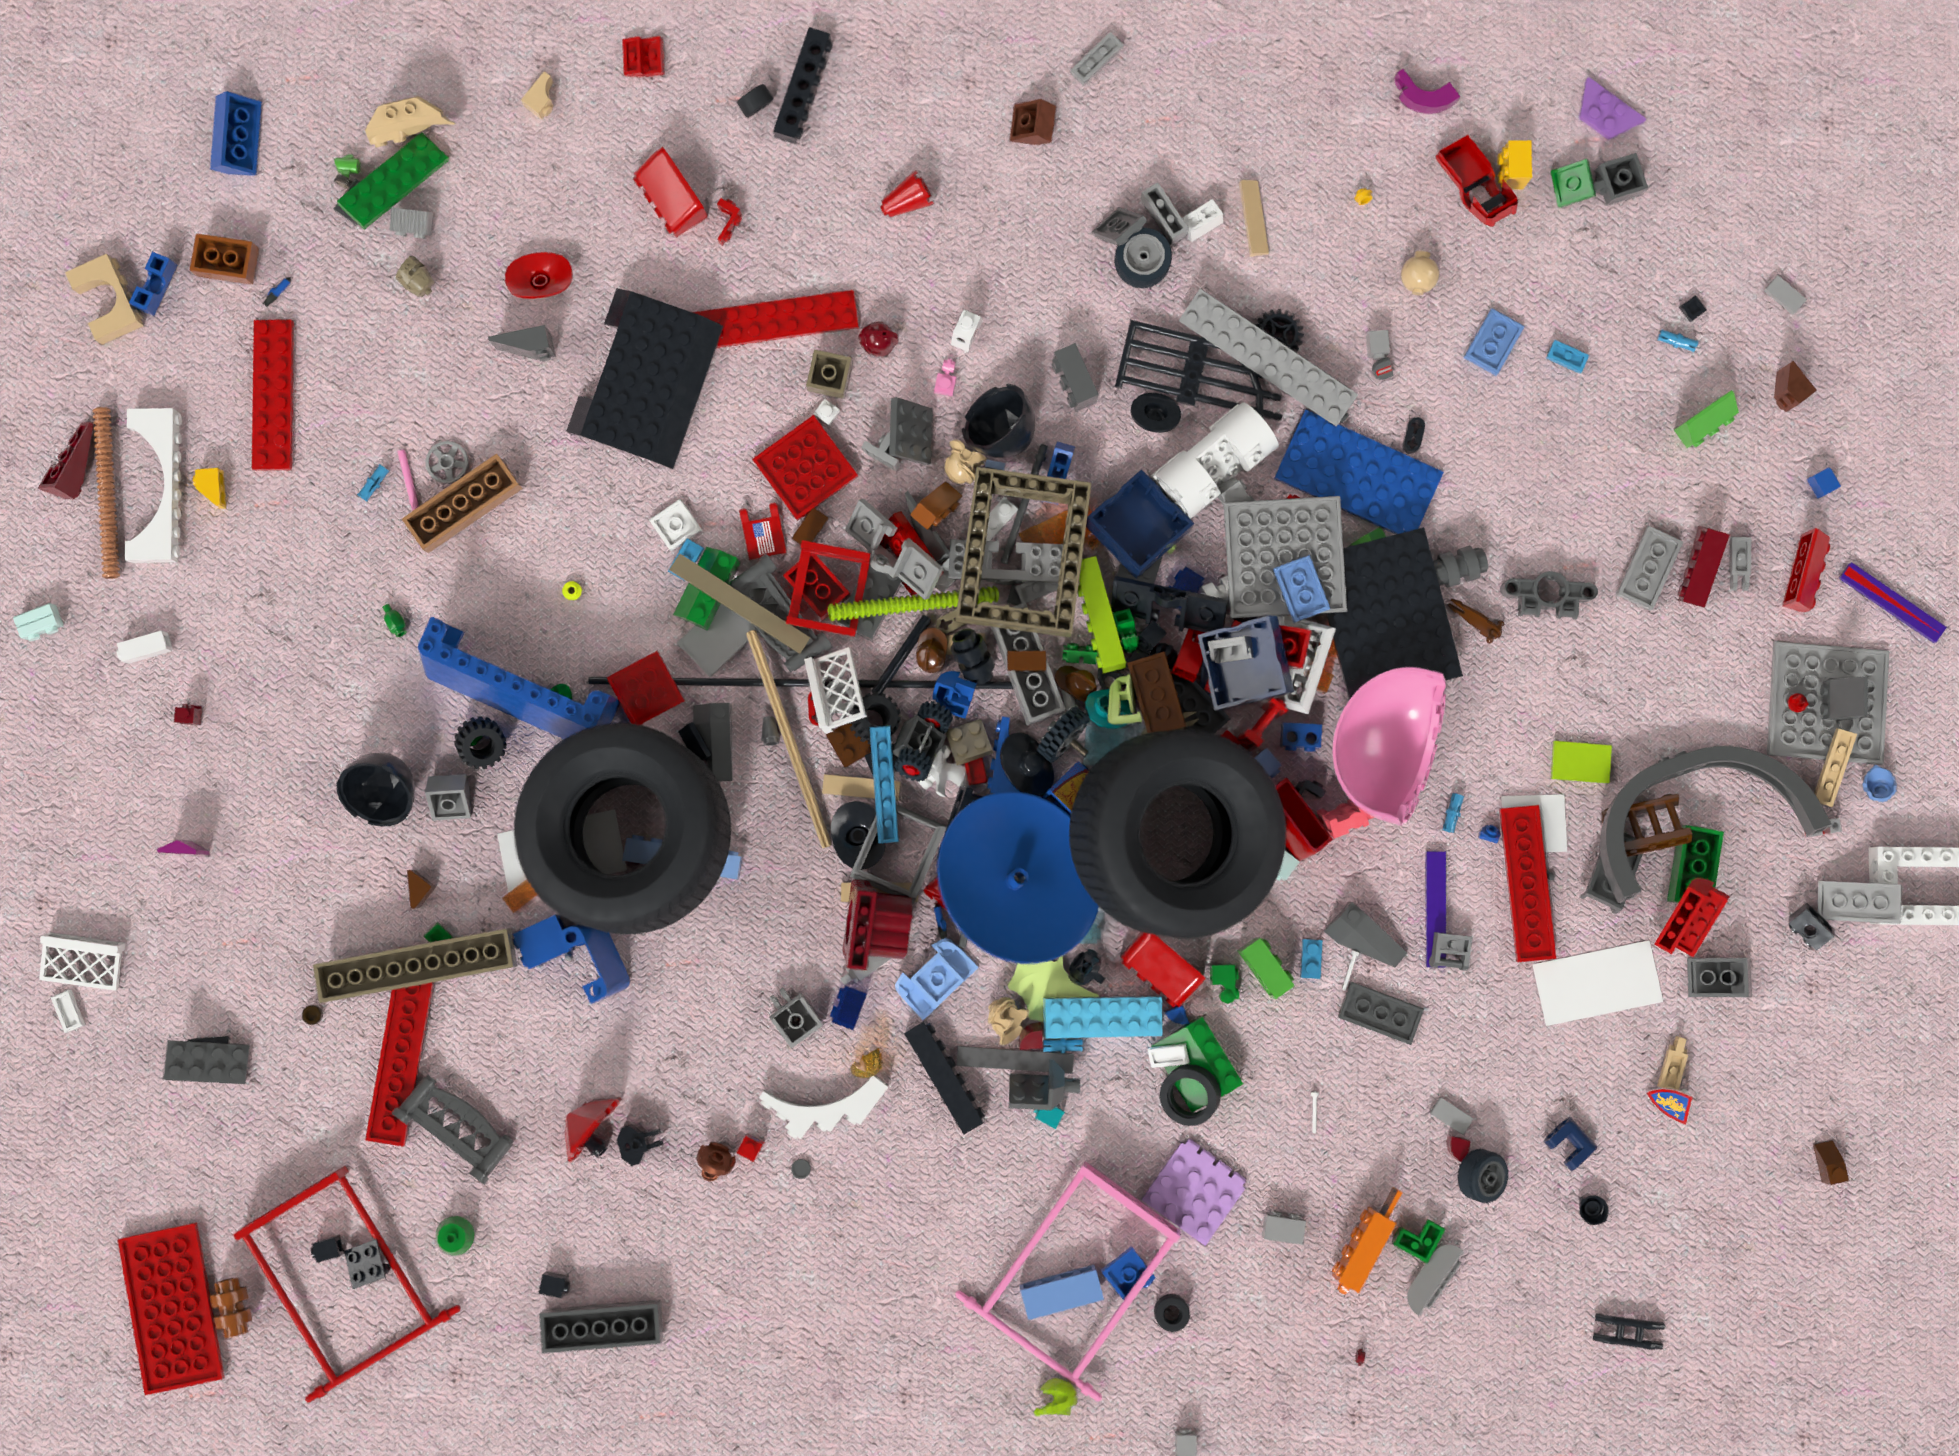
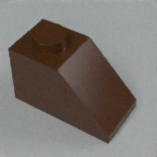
M1829 1140L1813 1144L1822 1183L1834 1185L1848 1182L1849 1177L1845 1161L1834 1141Z

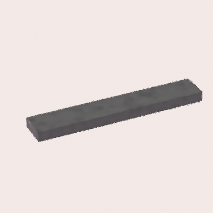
M958 1046L957 1066L1048 1072L1049 1060H1054L1065 1073L1073 1074L1074 1054Z

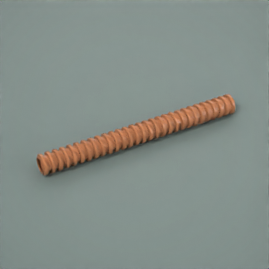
M98 407L93 409V413H95L93 415V419H95L93 424L96 431L94 433L96 437L94 442H96L95 448H97L95 450V454H97L95 459L97 460L96 466H98L96 468L98 472L96 477H98L97 483L99 485H97V489L99 491L97 494L99 495L98 501H100L98 503L100 507L98 509L100 513L99 518L101 519L99 521L101 525L99 530H101L100 536H102L100 538V542H102L100 547L103 549L101 550V554H103L101 556L103 560L101 565L104 566L102 568L104 572L102 577L115 579L120 577V573H118L120 571L118 567L120 562L117 561L119 559L117 555L119 553V550H117L119 544H116L118 542V538H116L118 527L115 526L117 524L115 520L117 518L115 514L117 509L114 508L116 506L114 502L116 500V497H114L116 492L113 491L115 489V485H113L115 483L113 479L115 474L112 473L114 471L112 467L114 465V462H112L114 457L111 456L113 454V450H111L113 448L111 444L113 440L110 438L112 436L110 432L112 430L110 426L112 423L109 420L111 419V415H109L111 410L106 407Z

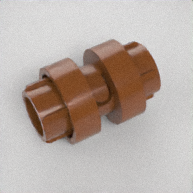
M238 1277L215 1282L216 1293L210 1295L212 1308L219 1307L220 1314L214 1317L216 1329H223L224 1338L248 1333L247 1322L252 1321L253 1318L251 1308H244L243 1301L249 1298L247 1287H240Z

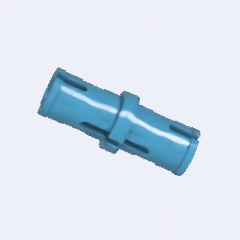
M1661 329V334L1657 338V341L1671 344L1674 348L1680 347L1695 352V347L1698 345V340L1684 337L1681 333L1675 334L1665 331L1664 329Z
M379 464L372 476L366 479V484L357 495L368 502L374 491L380 488V483L390 471Z
M1452 793L1449 808L1445 812L1447 815L1442 828L1443 831L1455 832L1458 817H1461L1460 810L1465 796Z
M1061 1038V1040H1043V1045H1052L1043 1046L1044 1052L1061 1051V1053H1065V1051H1083L1082 1046H1074L1083 1045L1082 1039L1065 1040V1038Z

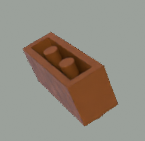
M945 481L922 499L910 515L927 530L933 525L937 527L951 512L954 513L961 505L959 501L963 496Z

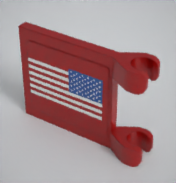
M775 502L769 504L771 517L749 521L747 509L739 510L749 560L759 559L766 553L768 556L787 553L778 506Z

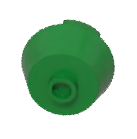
M448 1217L437 1227L436 1242L438 1247L446 1254L461 1255L467 1252L474 1242L475 1233L473 1226L463 1217Z

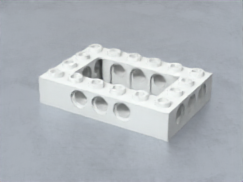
M1869 847V883L1898 884L1897 867H1959V848ZM1901 905V924L1870 922V924L1959 925V906Z

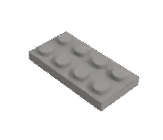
M1647 526L1616 595L1652 611L1683 541L1651 526Z
M1818 881V914L1825 920L1901 924L1902 885Z

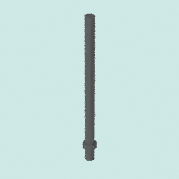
M1040 445L1038 454H1035L1034 457L1036 460L1031 474H1039L1042 463L1046 460L1045 454L1048 446ZM1022 498L1000 561L1001 563L1008 564L1030 499Z

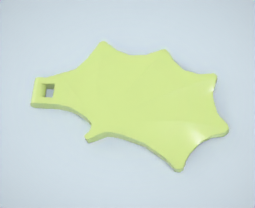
M1063 956L1059 957L1055 962L1017 964L1015 973L1007 985L1009 989L1017 992L1023 998L1027 1009H1029L1028 1018L1043 1022V998L1099 997L1098 994L1090 992L1070 981L1068 974L1063 968Z

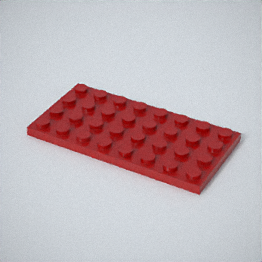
M197 1222L117 1239L144 1395L224 1379V1370Z

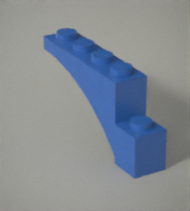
M1002 716V720L997 721L996 732H1000L999 740L995 739L993 751H997L996 759L992 758L990 770H994L993 778L989 777L987 789H991V794L1019 792L1005 775L1000 761L1002 744L1009 736V717Z

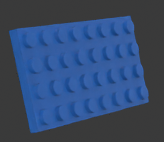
M1305 409L1274 479L1313 497L1340 496L1341 510L1394 534H1400L1419 529L1444 472L1339 424L1335 426L1323 417Z

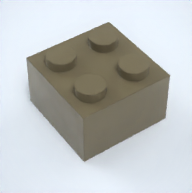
M814 349L806 384L807 391L845 399L853 364L852 357Z

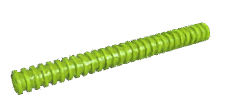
M988 586L986 589L981 587L977 605L981 602L992 603L993 601L997 603L999 600L998 588L996 586H992V588ZM956 590L952 592L946 591V593L943 591L940 594L935 592V594L932 593L930 598L925 600L919 595H912L911 597L907 595L905 598L903 596H900V598L894 597V599L889 597L888 600L882 598V600L876 599V601L871 599L870 602L865 600L858 603L853 601L852 604L851 602H847V604L841 603V605L836 603L834 606L829 604L828 615L831 621L835 619L838 621L841 618L846 620L847 617L849 619L853 617L856 619L859 616L864 618L865 615L866 617H870V615L876 616V614L878 616L882 614L888 615V613L891 615L894 612L896 614L900 612L905 613L906 611L909 613L911 610L917 612V610L923 611V609L927 611L929 608L931 610L935 608L940 609V607L944 609L946 606L952 608V606H958L960 590L957 592Z

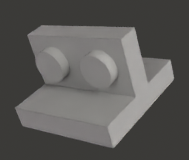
M889 432L886 436L882 435L878 442L879 448L867 441L863 443L861 448L865 454L897 472L900 463L896 458L889 455Z

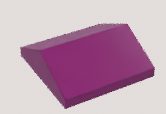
M175 840L157 849V853L209 855L207 849L188 840Z

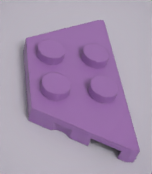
M1588 77L1585 80L1579 119L1607 140H1611L1646 121L1645 117L1593 79Z

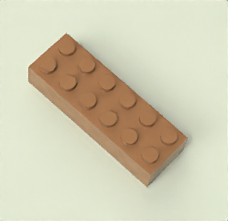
M495 454L403 517L402 520L420 547L425 552L430 553L523 488L503 459L498 454Z

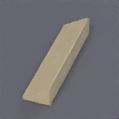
M1240 180L1239 188L1250 257L1268 255L1269 250L1258 181Z

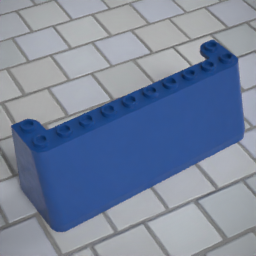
M431 616L418 643L423 669L428 679L562 739L581 730L612 722L620 702L611 695L599 690L592 691L588 695L585 704L582 705L458 650L457 648L465 632Z

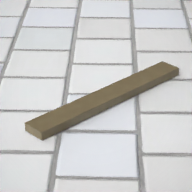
M682 554L678 555L669 569L798 654L802 652L809 641V636L792 625L786 624L784 620Z

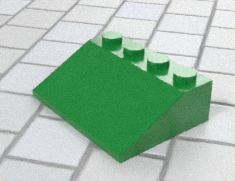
M1202 1016L1195 1018L1189 1024L1182 1026L1151 1046L1157 1047L1186 1043L1190 1061L1188 1064L1198 1065L1207 1069L1216 1078L1220 1087L1221 1097L1243 1085L1242 1080ZM1182 1065L1165 1066L1164 1068L1169 1075L1174 1069ZM1183 1078L1175 1082L1174 1085L1191 1112L1207 1105V1092L1201 1083L1191 1078Z

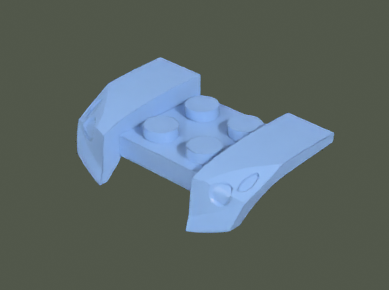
M944 938L931 945L938 953L913 977L909 978L906 974L902 973L895 984L898 994L922 1020L932 1013L979 968L949 938Z

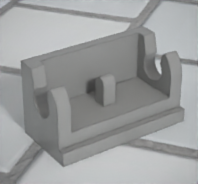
M1249 636L1208 642L1210 657L1215 663L1254 658L1252 640Z

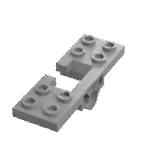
M864 498L858 500L845 530L868 550L867 553H871V567L878 572L889 574L892 578L898 576L924 600L930 598L944 568L910 538L904 540L901 547L902 551L897 560L880 545L884 533L889 537L894 536L897 527Z
M950 539L948 578L961 579L967 540ZM986 541L981 580L1001 585L1025 582L1058 583L1063 544L1016 542V553L1022 554L1021 570L991 569L992 552L998 553L999 541Z

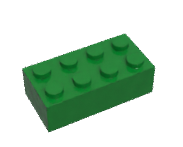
M1681 825L1683 828L1690 827L1692 842L1675 846L1668 902L1679 903L1691 881L1696 878L1714 882L1713 887L1716 888L1723 831Z

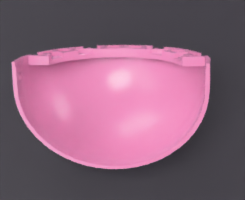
M1406 667L1379 674L1365 683L1351 697L1340 715L1333 740V762L1336 775L1351 801L1361 810L1377 819L1402 826L1403 823H1407L1419 803L1418 796L1421 790L1424 791L1438 746L1435 742L1438 738V733H1441L1446 681L1442 673Z

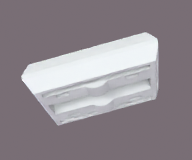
M1277 616L1279 625L1312 630L1303 669H1289L1294 692L1273 698H1279L1285 702L1287 709L1309 714L1336 628L1304 619L1293 623L1291 616ZM1313 642H1317L1315 650L1312 648ZM1298 687L1302 688L1300 695L1297 694ZM1269 698V699H1266V700H1262L1261 702H1265V703H1266L1267 701H1269V700L1272 699V698Z

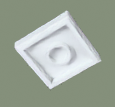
M681 499L649 519L671 552L685 543L686 539H691L702 531Z

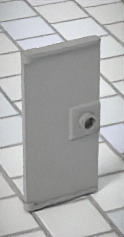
M751 589L749 595L754 597V602L759 604L763 599L766 589ZM721 604L708 631L695 625L677 642V645L709 677H712L749 642L746 633L751 630H756L757 633L758 631L752 623ZM763 604L761 606L774 614L778 604Z

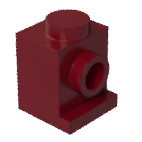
M182 704V707H175L174 723L201 725L202 706Z

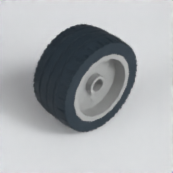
M1144 227L1140 231L1133 233L1125 244L1117 246L1114 257L1115 268L1119 277L1129 286L1139 289L1150 288L1160 283L1167 275L1172 262V252L1168 240L1157 230Z

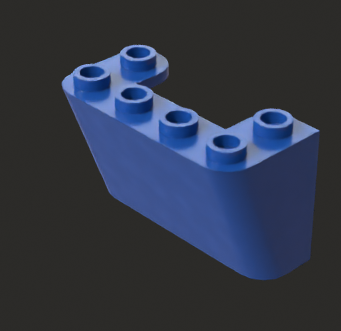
M581 924L558 932L566 950L575 946L586 945L600 978L582 986L590 1004L602 1001L628 988L630 978L610 933ZM566 935L568 936L569 941H570L571 943H569V942L566 940ZM592 986L594 996H592L590 993V989Z

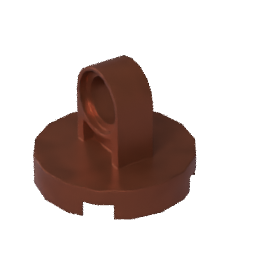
M710 1142L706 1146L703 1144L700 1147L696 1158L697 1163L702 1168L701 1176L704 1180L715 1181L719 1176L731 1173L736 1163V1158L734 1154L732 1156L729 1153L730 1149L715 1142Z

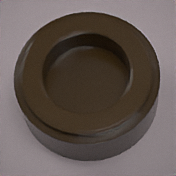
M316 1005L307 1006L302 1012V1019L308 1025L318 1024L323 1018L322 1009Z

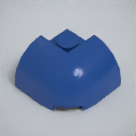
M945 672L936 681L933 700L940 703V706H946L945 709H949L953 715L965 719L975 692L976 683L959 678L960 672Z

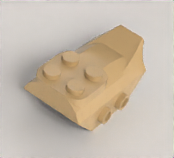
M415 96L378 106L365 132L370 144H375V148L387 145V141L393 140L394 143L407 140L406 136L421 132L431 125H455V122L446 118L443 115V111L420 96Z

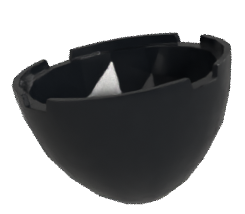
M1006 384V387L991 388L973 403L965 416L967 421L965 428H962L965 442L970 447L987 456L1006 458L1019 455L1028 448L1033 440L1035 431L1034 410L1024 391L1016 385Z
M371 753L361 756L341 772L336 783L337 795L344 808L355 818L359 816L367 820L370 825L383 827L399 824L407 818L413 807L415 782L412 773L400 758L392 754Z

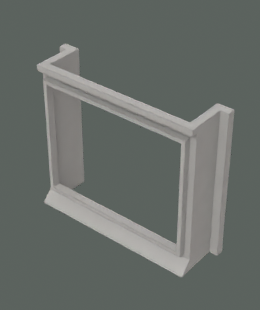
M896 805L897 814L935 830L910 889L906 890L861 870L877 834L876 816L850 877L868 880L871 886L889 894L909 896L912 899V904H914L947 826Z

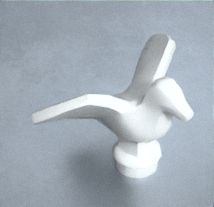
M943 745L936 754L927 779L925 781L920 780L919 782L927 790L936 781V793L941 797H945V784L947 780L952 781L959 787L962 785L969 788L965 766H957L956 764L946 762L951 753L949 746Z

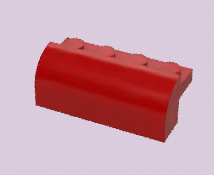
M1702 878L1693 879L1654 945L1670 954L1677 948L1694 957L1730 896L1713 887L1714 882Z

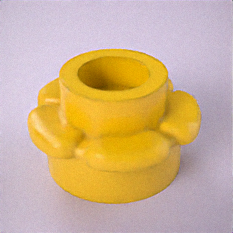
M1366 188L1358 190L1354 197L1355 201L1359 205L1368 204L1373 199L1372 191Z

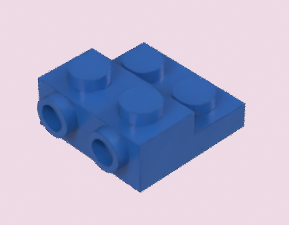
M1131 1246L1101 1269V1272L1124 1300L1147 1268V1265ZM1153 1273L1142 1288H1147L1153 1283V1280L1156 1278Z

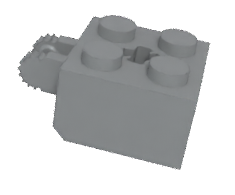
M781 988L779 991L788 1003L782 1007L776 996H770L771 1001L778 1010L769 1018L792 1049L823 1026L824 1023L802 993L792 999L786 990ZM794 1015L801 1018V1025L797 1026V1024L794 1025L792 1023Z

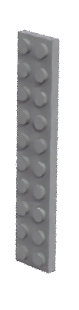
M1201 288L1179 319L1181 323L1335 426L1338 425L1358 396V393Z

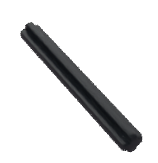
M922 615L873 687L872 693L878 692V695H880L887 688L918 642L920 634L931 623V619L928 616Z

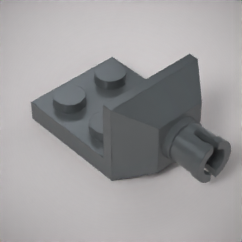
M1049 1060L1048 1075L1009 1074V1109L1053 1110L1064 1100V1093L1080 1094V1078H1066L1065 1071L1054 1060Z

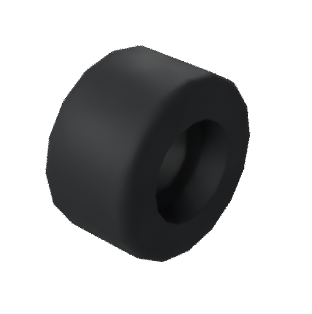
M761 84L743 95L737 101V104L745 117L749 118L768 106L774 98L767 87Z
M1167 1294L1156 1302L1154 1316L1162 1329L1169 1332H1177L1188 1324L1190 1310L1185 1300L1179 1295ZM1171 1305L1179 1309L1178 1318L1172 1321L1168 1320L1164 1314L1165 1309Z

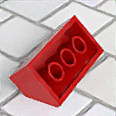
M1814 528L1800 536L1782 607L1805 613L1815 606V593L1821 584V580H1819L1820 574L1824 571L1826 562H1824L1825 555L1830 550V537L1820 529Z

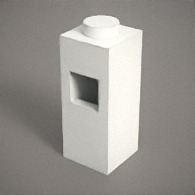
M162 630L117 643L118 649L116 650L119 660L127 664L173 651L169 634Z

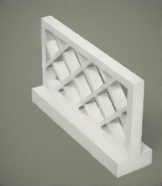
M849 647L816 659L812 657L804 659L818 724L825 734L833 732L832 728L866 717L854 660ZM847 654L848 659L844 665L837 663L841 656ZM828 661L831 664L825 672L821 670L820 663ZM835 665L842 668L837 677L830 674ZM846 670L851 672L852 675L848 682L841 679ZM828 676L835 679L830 688L825 687L824 684ZM839 682L846 685L841 694L834 691ZM850 687L855 689L856 692L852 699L845 696ZM832 693L839 696L834 706L828 702ZM843 699L850 702L845 711L838 708ZM854 704L859 706L860 713L849 714ZM836 710L843 713L839 720L833 722L832 716Z
M51 932L41 935L40 943L43 944L39 980L118 990L122 951L125 950V943ZM49 947H54L59 952V955L54 959L48 954ZM69 950H74L79 956L73 962L65 954ZM89 952L93 953L98 959L93 964H90L85 958V955ZM107 955L115 956V964L111 967L104 960ZM61 956L68 964L62 970L55 962ZM80 959L88 967L81 973L74 965ZM98 962H101L106 969L101 975L93 968ZM49 965H52L58 972L55 976H46V970ZM69 967L77 975L73 979H68L64 974V971ZM88 970L96 977L92 982L87 981L83 976ZM109 972L113 977V985L106 984L101 977Z

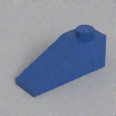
M1057 441L1047 477L1067 478L1075 446ZM1048 502L1051 504L1059 505V503Z

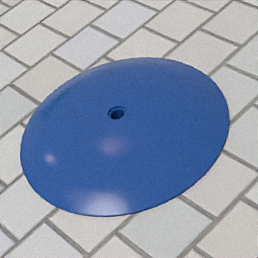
M999 792L979 798L966 806L953 819L944 834L939 849L937 861L938 884L941 897L951 919L963 935L975 946L993 957L1011 963L1039 964L1065 955L1075 948L1087 935L1099 909V906L1082 885L1072 860L1069 840L1070 816L1046 799L1023 792Z

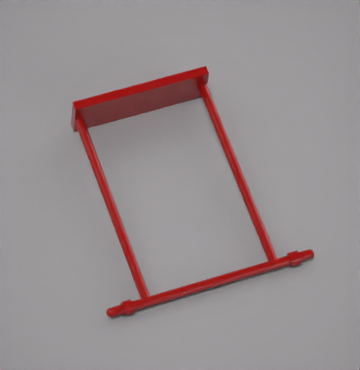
M346 1166L341 1167L233 1234L236 1241L243 1238L329 1379L328 1383L317 1386L313 1392L306 1395L305 1401L308 1403L317 1398L324 1397L331 1389L438 1324L452 1319L451 1316L461 1310L460 1305H454L448 1310L444 1309L439 1312L435 1318H431L345 1177L349 1172ZM336 1181H339L373 1239H377L381 1252L425 1322L422 1326L338 1377L250 1235L256 1229Z

